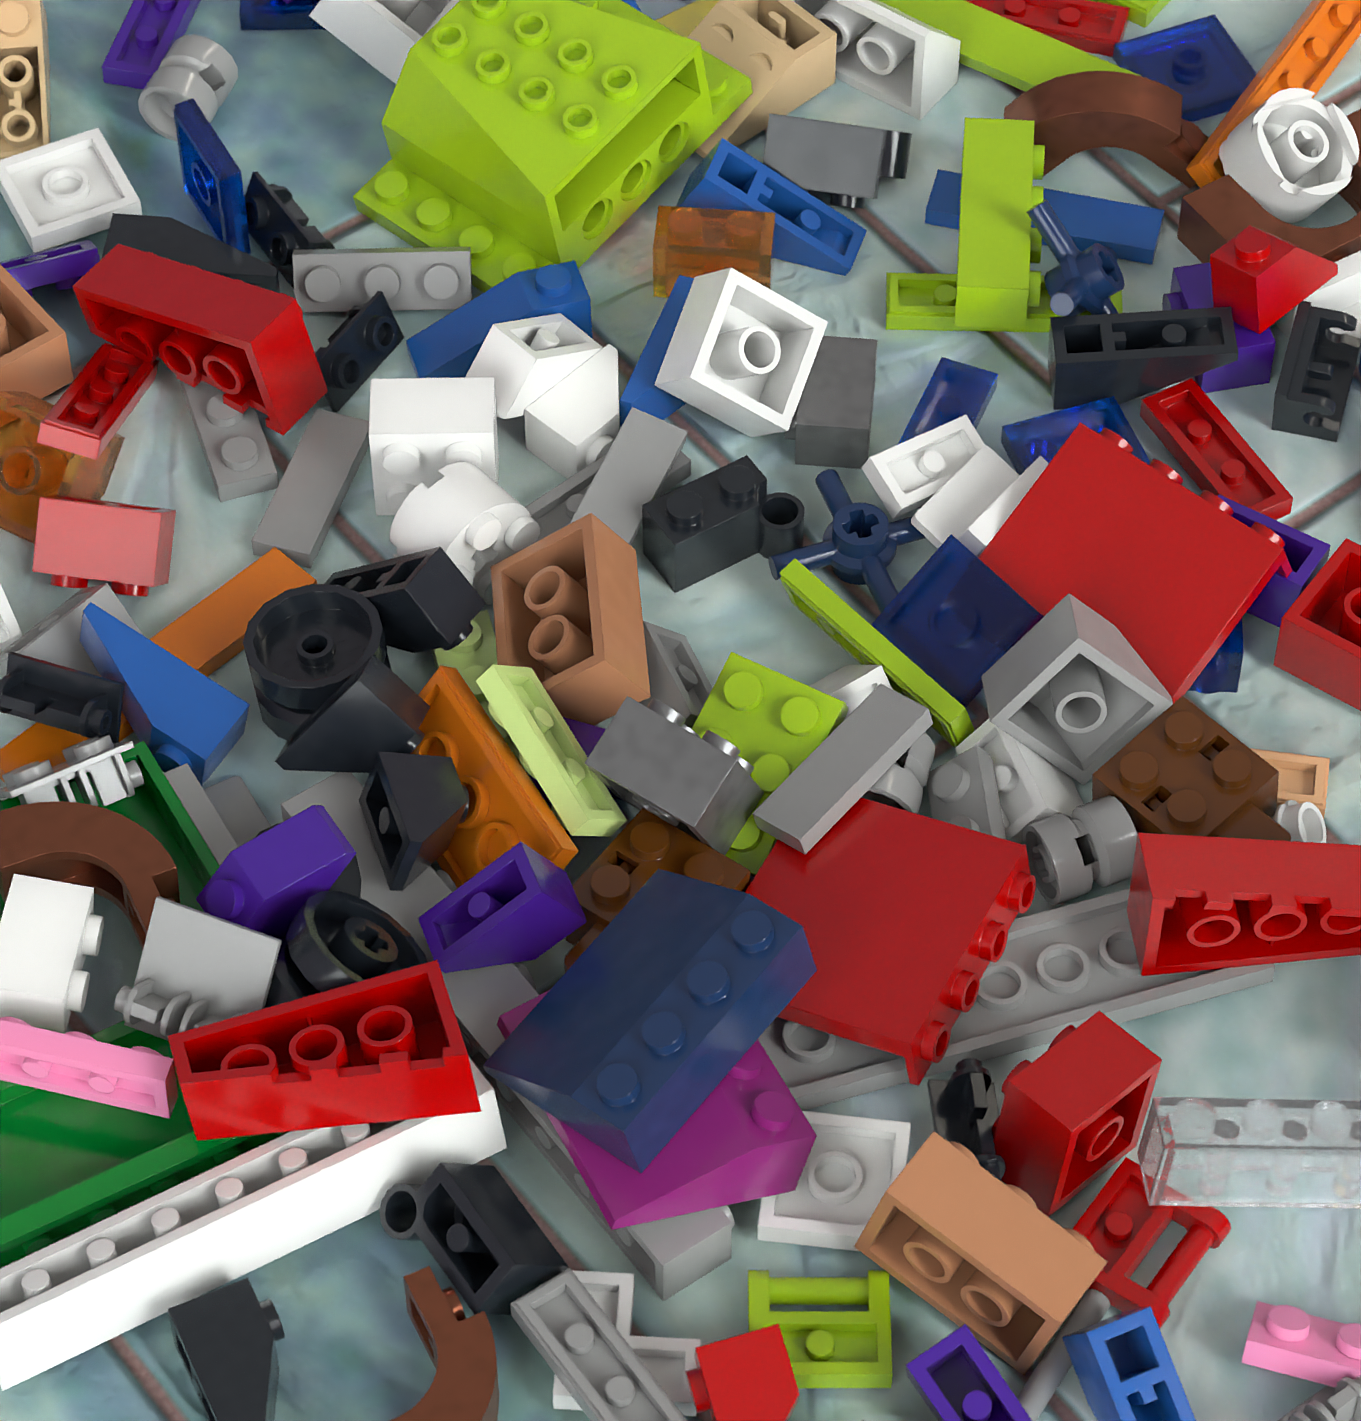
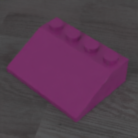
M549 991L499 1016L497 1026L505 1040ZM758 1039L642 1173H639L546 1112L611 1230L795 1191L817 1137Z

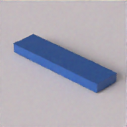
M938 169L926 207L925 224L959 230L961 173ZM1044 188L1043 200L1047 199L1080 251L1095 243H1100L1104 247L1112 248L1119 259L1153 264L1165 210ZM1031 221V228H1036L1034 223ZM1042 237V245H1047Z

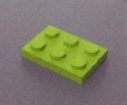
M731 652L692 730L700 738L703 737L707 730L716 733L736 746L741 751L738 756L754 767L750 776L764 792L754 808V812L844 721L849 708L845 702ZM751 813L725 856L749 869L750 876L755 877L778 839L759 829Z

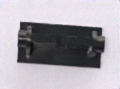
M258 171L252 172L245 196L240 204L237 219L294 289L292 255L294 250L335 249L331 241L325 239L316 226H307L309 218L295 202L291 192L286 187L276 184L268 185Z
M377 291L362 306H353L348 311L346 320L327 339L329 345L327 347H320L315 352L328 389L324 396L333 412L337 413L405 338L382 291Z
M11 651L8 653L7 674L0 679V713L11 714L77 733L87 738L96 736L100 738L110 735L113 743H119L124 683Z
M968 1058L961 1060L955 1065L956 1071L949 1080L929 1079L927 1082L934 1131L946 1141L956 1142L966 1147L974 1154L982 1168L1004 1183L1001 1179L1006 1170L1005 1161L1001 1156L996 1155L992 1126L999 1116V1110L991 1073L982 1066V1062L978 1059Z

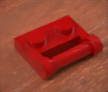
M1125 1157L1072 1229L1087 1238L1095 1252L1108 1261L1088 1289H1094L1104 1294L1110 1301V1305L1122 1312L1151 1306L1160 1329L1170 1316V1309L1168 1308L1170 1302L1208 1249H1215L1221 1245L1231 1231V1224L1228 1218L1213 1206ZM1173 1220L1185 1227L1187 1232L1149 1285L1144 1288L1129 1278Z

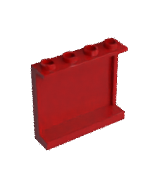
M1080 422L946 602L960 623L1004 652H1007L1070 593L1118 628L1171 695L1172 702L1175 703L1186 694L1275 572L1286 578L1290 575L1292 568L1283 548L1285 542L1274 531L1259 522H1254L1251 527H1248L1232 517L1234 514L1233 509L1215 494L1203 490L1200 496L1185 488L1181 485L1183 483L1182 477L1160 460L1153 459L1148 465L1132 455V446L1112 430L1103 428L1100 433H1097Z
M860 798L806 854L777 840L745 893L754 896L803 926L817 968L813 976L777 1017L905 1058L909 1083L919 1086L932 1062L939 1063L946 1054L950 1042L951 1029L961 1012L967 1013L973 1007L979 992L980 979L989 963H996L1001 958L1007 944L1008 930L1017 914H1024L1029 909L1035 895L1036 878L1030 874L1026 845L865 798Z

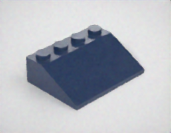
M658 869L483 1064L486 1073L639 1173H642L817 971L804 928L801 924L748 893Z

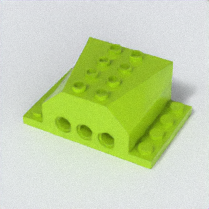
M460 0L409 50L381 122L391 159L353 195L356 209L414 248L471 246L472 286L483 293L517 272L574 260L579 268L753 93L751 78L703 50L700 42L678 35L622 0Z

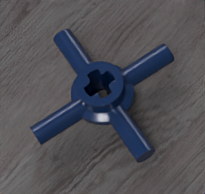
M1047 199L1029 209L1027 214L1060 264L1046 272L1044 277L1047 291L1051 297L1050 307L1052 311L1058 316H1079L1085 311H1089L1092 315L1119 313L1109 298L1124 288V278L1117 264L1116 252L1112 248L1104 247L1100 243H1095L1080 251Z
M828 469L822 471L817 475L815 483L833 517V521L826 528L822 542L769 556V567L773 578L779 580L781 577L779 572L794 558L809 571L831 565L834 574L842 581L853 585H867L885 620H893L900 617L905 612L906 607L886 567L893 561L897 546L925 539L926 537L912 525L911 518L913 516L889 523L886 514L880 508L869 503H853L836 470Z

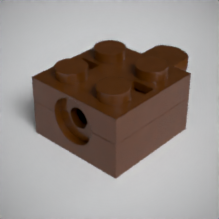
M1184 696L1180 697L1092 774V801L1108 795L1116 797L1130 815L1137 834L1153 833L1291 841V835L1288 830L1272 819L1277 808L1279 771Z
M642 808L572 885L587 922L565 937L567 942L574 945L564 958L565 973L658 869L745 892L750 885V870Z

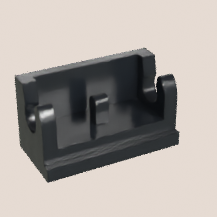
M1302 301L1298 304L1275 391L1271 430L1337 442L1360 352L1361 338L1346 333L1338 334L1332 332L1329 328L1355 331L1358 320L1354 316L1341 311L1314 307L1308 301Z

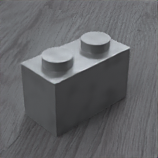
M822 337L789 430L784 432V439L796 440L795 464L862 469V466L868 460L876 380L877 339Z

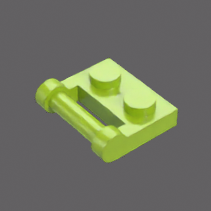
M748 1270V1332L779 1323L798 1388H892L890 1282L887 1271L867 1270V1277H769V1270ZM770 1305H867V1311H770Z

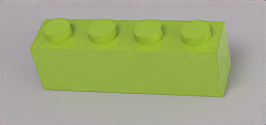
M965 117L954 327L1026 330L1028 306L1039 307L1041 271H1030V263L1040 264L1042 236L1037 228H1031L1032 220L1027 211L1043 201L1044 187L1032 186L1033 180H1043L1045 145L1034 144V121Z

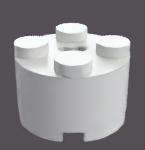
M1303 88L1284 89L1272 95L1236 126L1219 148V157L1223 163L1225 176L1229 174L1267 212L1289 224L1306 219L1346 187L1352 179L1350 176L1353 165L1358 162L1359 158L1357 136L1346 115L1333 103L1326 107L1319 101L1311 98L1316 93Z
M468 462L452 463L437 470L444 476L430 488L421 482L401 504L390 529V542L397 547V554H393V556L396 558L441 547L486 604L492 605L490 567L535 543L540 535V526L531 518L529 511L476 465Z

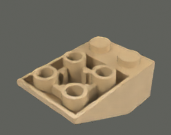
M0 0V160L51 143L47 14L42 0Z
M720 0L687 38L700 42L703 50L751 78L753 93L695 152L702 158H705L721 138L738 147L768 127L769 113L786 116L835 83L837 33L792 0Z

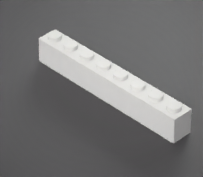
M469 1058L482 1112L291 1131L1 1268L0 1388L4 1391L168 1312V1309L197 1298L380 1210L381 1201L386 1191L392 1186L398 1184L423 1185L441 1162L475 1164L506 1149L507 1145L494 1088Z

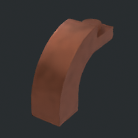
M1087 71L1063 75L1042 82L1029 89L1004 108V119L1034 121V144L1045 145L1043 177L1066 159L1079 152L1093 148L1113 147L1142 155L1188 188H1191L1196 182L1186 171V168L1208 140V136L1196 124L1181 118L1183 95L1157 81L1129 73Z
M64 801L36 802L0 811V894L4 903H6L14 874L93 887L94 894L110 900L123 911L134 930L142 950L156 897L160 896L181 904L177 867L170 854L150 832L127 817L98 806Z
M430 1266L403 1276L407 1313L435 1366L436 1374L425 1396L409 1411L390 1421H497L499 1412L497 1356L495 1340L485 1312L483 1311L466 1318L454 1289L450 1286L441 1290Z

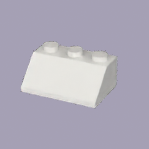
M792 0L837 33L836 79L918 120H921L958 82L960 40L941 30L933 28L878 0Z

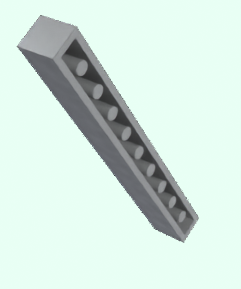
M336 772L281 803L283 822L312 805H323L356 851L362 879L360 898L367 900L392 916L412 935L424 952L427 962L434 961L418 917L455 891L457 887L445 871L439 870L435 872L429 866L403 891H392L389 889L358 801L364 787L352 773ZM522 962L449 973L442 972L468 1057L494 1088L496 1099L663 1301L731 1259V1237L734 1218L727 1205L611 1230L546 1112L486 1073L483 1064L505 1041L497 1026L499 1016L539 996L529 970Z

